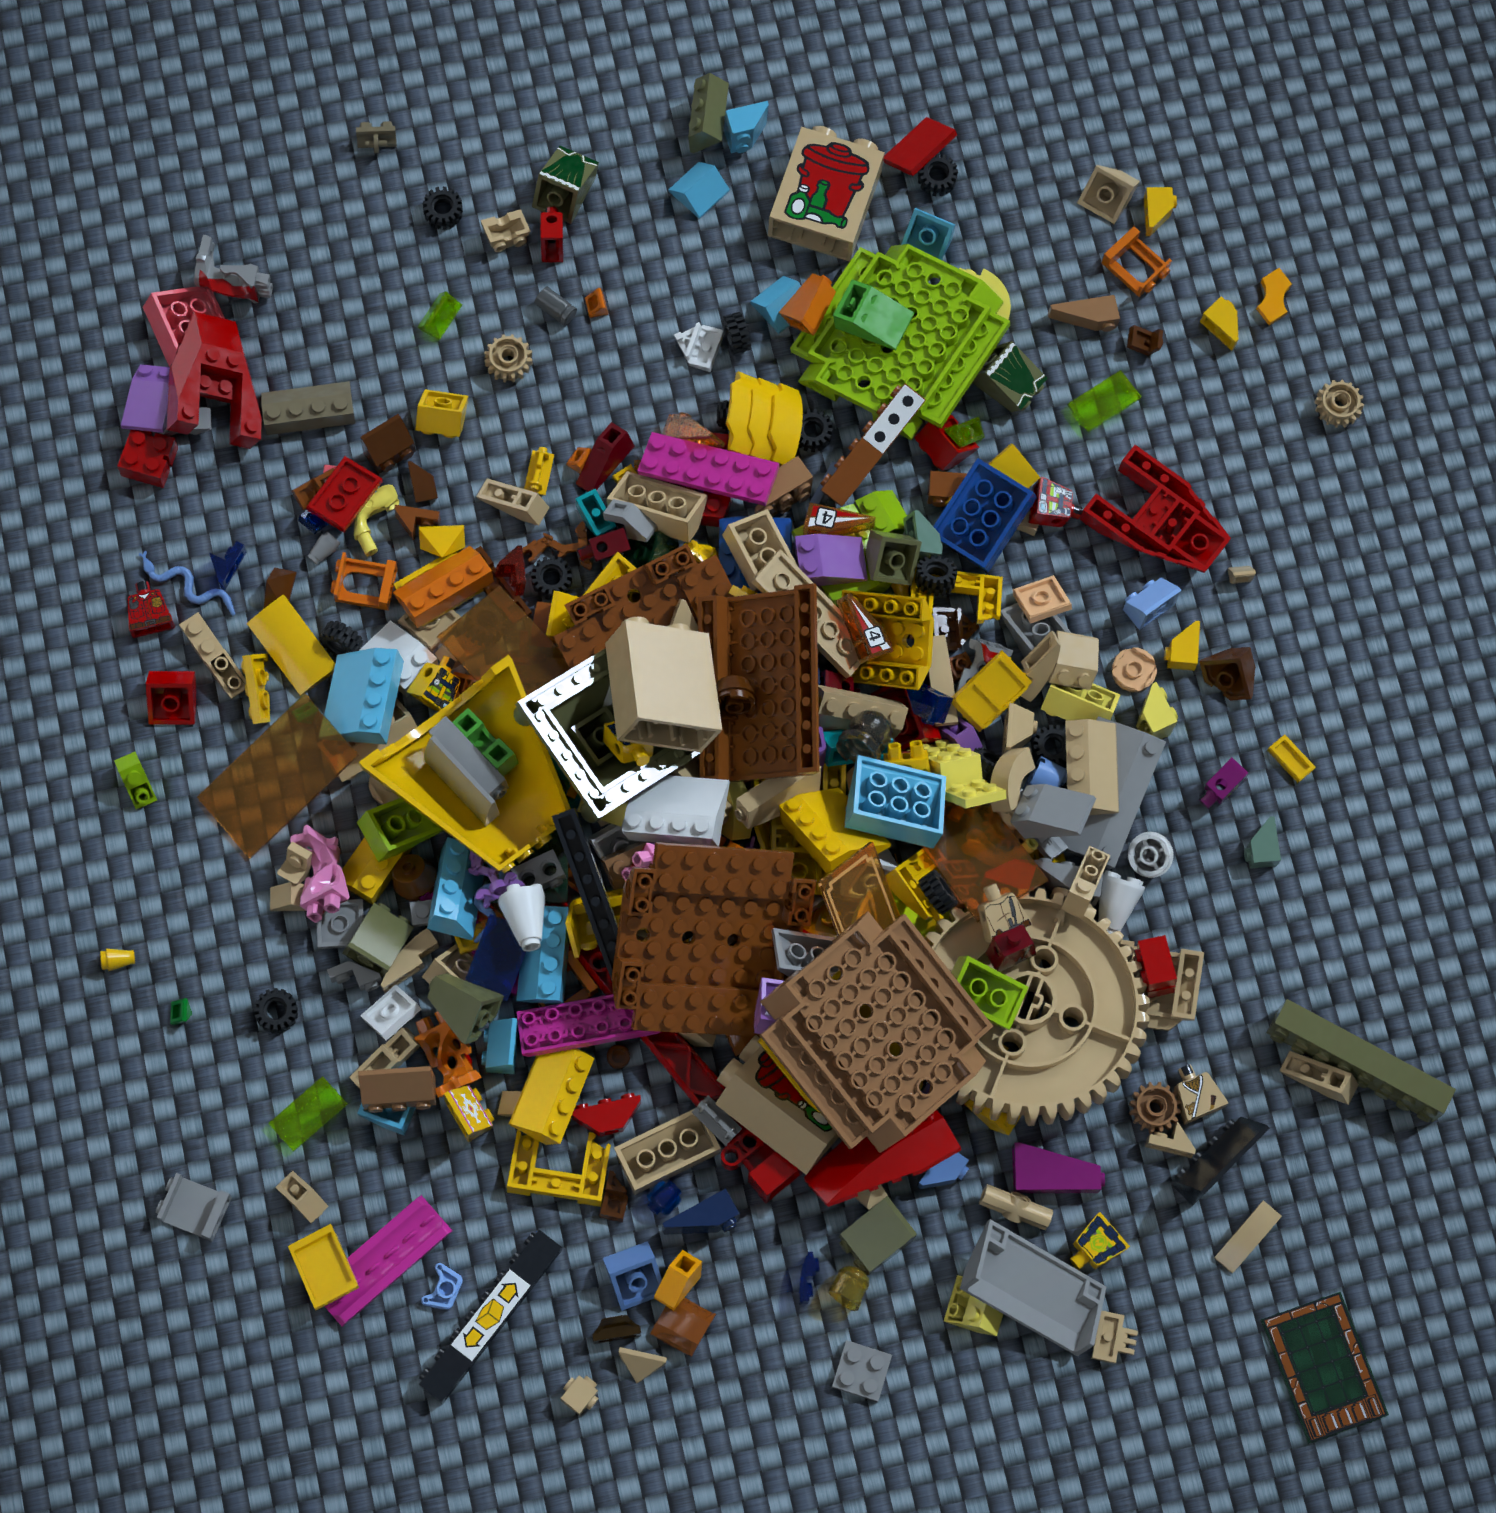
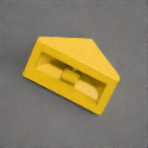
M464 525L419 527L420 549L443 558L465 548Z

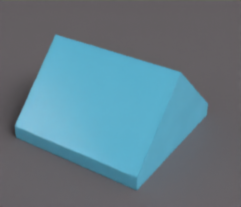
M702 162L695 164L668 189V192L699 219L730 191L715 165Z
M915 208L901 245L909 244L943 260L953 238L955 224Z
M782 276L750 301L751 305L778 334L790 326L780 315L779 311L801 285L796 280Z

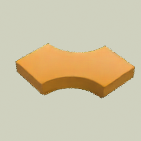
M1280 268L1261 279L1265 296L1256 310L1269 326L1288 313L1284 305V294L1291 288L1292 283Z

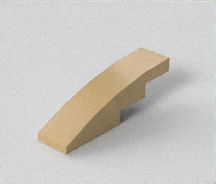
M945 635L933 636L932 663L927 673L935 727L958 725L957 709L949 702V699L955 692Z

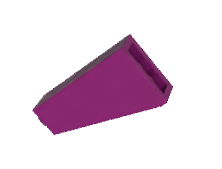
M1015 1142L1012 1146L1014 1192L1021 1194L1099 1193L1101 1187L1105 1186V1173L1101 1172L1100 1165L1020 1142Z

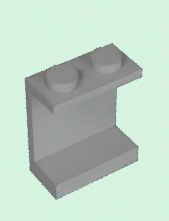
M176 1173L175 1177H171L167 1183L166 1191L168 1193L165 1199H161L156 1208L157 1218L161 1222L213 1242L232 1199L231 1195L222 1190L218 1192L183 1178L181 1174Z

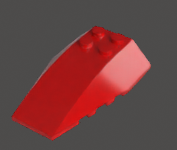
M936 1110L906 1137L881 1153L877 1151L867 1137L852 1149H849L842 1141L804 1177V1181L825 1205L830 1207L858 1197V1192L867 1189L870 1192L877 1190L880 1184L889 1181L894 1184L902 1181L901 1177L911 1173L913 1176L921 1174L961 1151V1147L944 1117Z

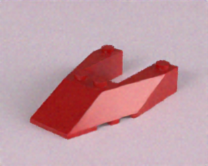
M194 311L185 330L181 345L177 349L175 359L169 368L166 430L188 435L199 424V401L201 396L231 404L229 444L251 449L261 440L262 418L236 321Z
M1134 445L1122 460L1118 471L1152 495L1135 517L1131 519L1098 494H1095L1083 509L1079 520L1096 532L1137 551L1205 573L1231 540L1230 536L1215 516L1213 517L1210 514L1203 500L1199 499L1194 493L1189 482L1137 445Z

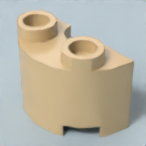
M521 209L509 212L501 218H495L494 216L481 220L486 237L495 252H501L511 246L520 247L527 242L526 237L531 232Z

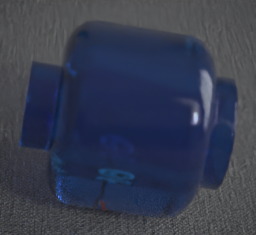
M670 1180L667 1182L659 1181L647 1193V1199L650 1202L647 1207L655 1215L661 1213L668 1216L682 1202L680 1196L682 1192Z

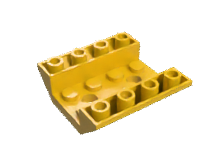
M842 590L841 611L848 613L849 619L864 634L854 608L856 604L873 627L880 626L886 643L891 647L883 650L879 646L881 651L870 652L850 676L854 679V683L919 690L932 663L934 618L926 599ZM909 634L914 638L912 647L907 644L906 640Z

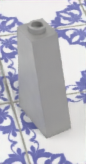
M446 716L429 731L430 736L434 735L494 800L501 799L506 794L509 788L506 779Z

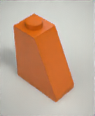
M812 273L779 311L780 315L791 327L814 335L836 293L831 286V280L825 275L819 276Z

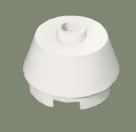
M1145 832L1136 836L1130 843L1128 860L1133 870L1139 875L1154 878L1163 875L1170 868L1173 862V849L1170 842L1163 835L1156 832Z

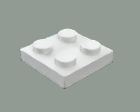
M394 985L368 1008L361 1017L387 1041L403 1025L413 1019L421 1008L403 990Z

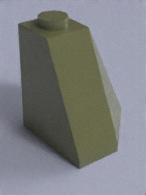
M448 973L435 976L432 979L427 996L455 1035L464 1044L478 1040L482 1035L480 1029L487 1022L491 1023L494 1020L504 998V995Z

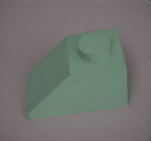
M918 510L912 511L903 518L905 535H909L922 542L917 561H923V558L926 556L930 559V555H934L935 558L938 555H942L943 546L940 533Z
M1275 816L1268 818L1251 839L1247 848L1244 849L1245 861L1249 862L1250 869L1274 867L1281 861Z

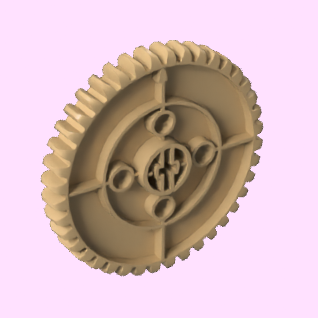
M1004 888L1001 889L1000 894L1010 893V891ZM1038 888L1035 897H1029L1028 890L1019 889L1016 898L1032 922V925L1027 927L1026 930L1034 943L1036 955L1001 971V973L1029 988L1010 1030L991 1023L993 1027L978 1039L979 1042L974 1045L986 1062L977 1075L959 1090L956 1103L963 1105L971 1099L974 1101L973 1113L979 1114L985 1107L990 1108V1119L997 1121L1001 1112L1007 1113L1008 1123L1012 1125L1016 1124L1019 1115H1024L1028 1126L1035 1125L1038 1115H1042L1044 1122L1050 1125L1054 1123L1057 1112L1065 1121L1072 1119L1075 1107L1082 1114L1089 1112L1092 1104L1091 1100L1096 1104H1102L1107 1097V1091L1116 1092L1121 1083L1120 1079L1129 1077L1132 1071L1131 1064H1135L1141 1054L1139 1047L1144 1045L1147 1038L1143 1030L1148 1027L1150 1022L1149 1015L1145 1013L1150 1005V999L1142 995L1146 991L1148 984L1143 983L1142 978H1137L1142 970L1141 963L1137 961L1129 962L1134 949L1132 946L1127 945L1120 947L1124 937L1121 931H1115L1111 934L1107 932L1111 924L1108 918L1096 922L1094 920L1096 909L1093 907L1087 908L1082 919L1062 910L1064 897L1063 893L1056 892L1052 900L1046 899L1045 889ZM983 893L981 903L988 901L985 893ZM972 898L966 900L964 912L957 907L951 909L949 921L942 919L937 922L935 932H928L924 938L950 972H952L958 956L967 955L993 968L986 955L990 943H987L984 938L978 912L979 904ZM1044 959L1049 962L1051 967L1046 969L1040 968L1036 965L1035 960ZM1028 991L1033 992L1035 996L1026 1019H1021L1018 1016ZM1043 1001H1044V1002H1045V1005H1044V1008H1043V1010H1042L1041 1016H1040L1039 1019H1037V1018H1038V1015H1039V1012H1040V1009H1041V1006H1042V1003H1043ZM1072 1017L1078 1021L1079 1026L1069 1027L1064 1023L1063 1019ZM1004 1042H1013L1019 1047V1050L1017 1052H1009L1004 1049L1002 1044Z

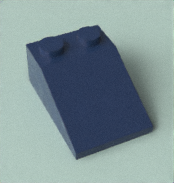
M724 1189L663 1222L662 1232L664 1235L718 1233L721 1230L726 1233L737 1226L736 1223L740 1213L729 1193Z

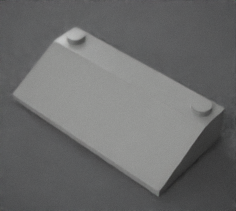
M1098 716L1096 719L1098 721L1116 724L1119 813L1089 815L1081 835L1061 836L1060 838L1067 845V852L1084 858L1089 846L1109 854L1110 858L1105 867L1109 870L1116 866L1166 741L1146 732Z
M991 1219L987 1221L965 1267L960 1289L1076 1356L1081 1355L1095 1344L1106 1286Z

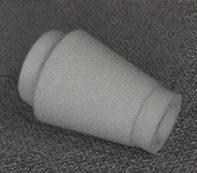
M327 531L324 535H320L307 556L318 565L319 562L338 550L337 547L340 545V542Z

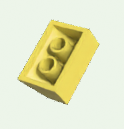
M1051 683L1041 710L1050 716H1058L1066 721L1096 720L1098 716L1111 720L1120 694L1094 683L1090 690Z

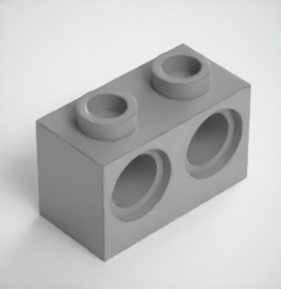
M553 849L511 869L517 875L516 879L522 882L528 876L535 877L533 884H541L543 890L551 887V889L559 887L564 883L563 880L567 879ZM554 866L556 867L555 874L551 876L545 875L546 868Z

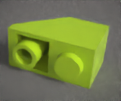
M136 752L114 760L135 809L157 801Z

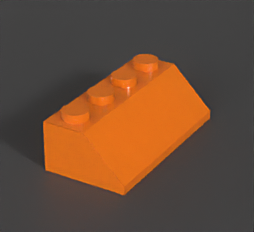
M468 546L393 591V594L414 625L419 628L493 583V573L481 554L471 546Z

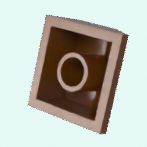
M399 414L360 437L363 453L377 474L383 471H390L396 463L401 460H408L416 452L414 441Z

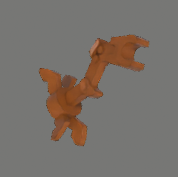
M583 521L580 522L575 529L578 543L562 545L553 540L551 535L543 533V538L537 541L533 540L521 549L520 554L523 557L527 553H532V556L528 559L530 565L536 562L547 547L558 551V557L564 558L567 553L576 552L578 548L589 545L585 523ZM590 559L580 562L584 568L592 570Z

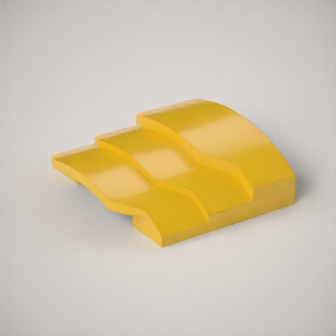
M738 371L736 372L735 381L730 384V400L726 425L729 430L727 450L777 462L781 467L795 458L798 449L803 420L801 394L799 390L782 383L776 385Z

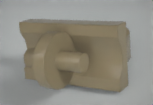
M391 121L382 122L380 127H372V124L369 122H361L360 127H356L358 148H374V152L377 154L379 153V147H397L396 129Z

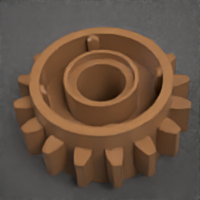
M1148 1082L1146 1089L1142 1085L1138 1088L1140 1094L1137 1092L1133 1093L1132 1097L1135 1100L1129 1103V1106L1133 1107L1129 1114L1135 1116L1136 1119L1133 1123H1139L1141 1125L1140 1130L1147 1128L1149 1129V1134H1152L1154 1130L1162 1133L1164 1127L1170 1130L1172 1128L1171 1123L1175 1124L1178 1121L1175 1115L1181 1113V1110L1177 1109L1181 1101L1175 1099L1177 1093H1171L1169 1085L1162 1087L1161 1082H1158L1156 1086H1153L1151 1082ZM1150 1103H1157L1161 1111L1159 1113L1152 1112L1149 1107Z

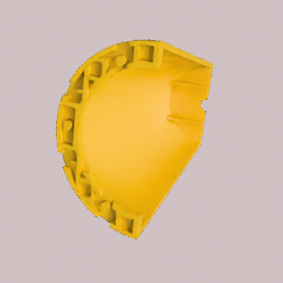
M509 654L490 667L481 677L482 679L471 685L458 698L424 723L381 751L377 748L358 763L365 772L498 872L502 870L504 874L515 866L514 861L521 863L534 852L532 848L535 847L538 850L552 839L551 834L556 831L552 816L571 809L546 746L542 743L531 725L522 726L514 718L515 704L525 698L526 693ZM467 708L484 723L486 729L495 739L500 738L515 753L518 764L504 776L509 786L506 794L501 799L495 800L500 815L487 826L474 815L424 760L425 749L431 738L429 731L445 716L453 722Z

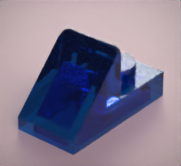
M237 541L233 547L230 546L225 554L226 560L209 553L220 587L223 590H226L247 553L244 544Z

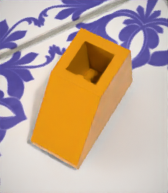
M682 1250L669 1265L654 1295V1299L674 1311L701 1278L702 1261Z

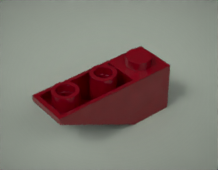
M612 422L596 439L576 482L577 486L589 492L593 489L597 490L635 447L627 431Z

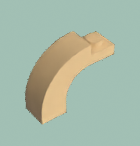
M1029 747L1010 749L1004 753L997 761L992 772L990 784H996L997 787L1006 790L1007 799L991 802L993 812H1000L1005 830L1016 829L1010 821L1020 801L1021 783L1028 773L1036 769Z

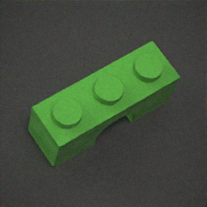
M469 708L452 722L503 777L518 764L515 753L500 738L495 739L486 729L484 723Z

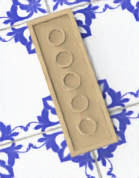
M781 549L770 558L751 581L761 593L792 590L795 585L813 583ZM817 587L818 651L847 679L860 666L871 652L865 635Z

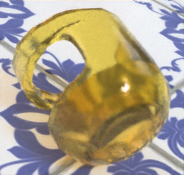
M844 1266L837 1272L828 1293L846 1309L857 1311L861 1306L864 1293L869 1288V1278L859 1268Z

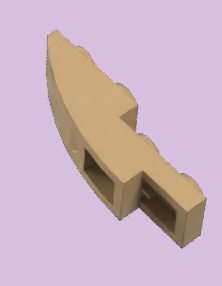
M199 612L179 624L194 650L230 699L243 692L246 679L226 650L223 649Z

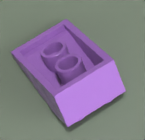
M140 364L131 381L121 422L122 429L164 432L167 427L170 367Z
M827 534L795 536L796 563L802 572L817 586L868 580L862 537Z

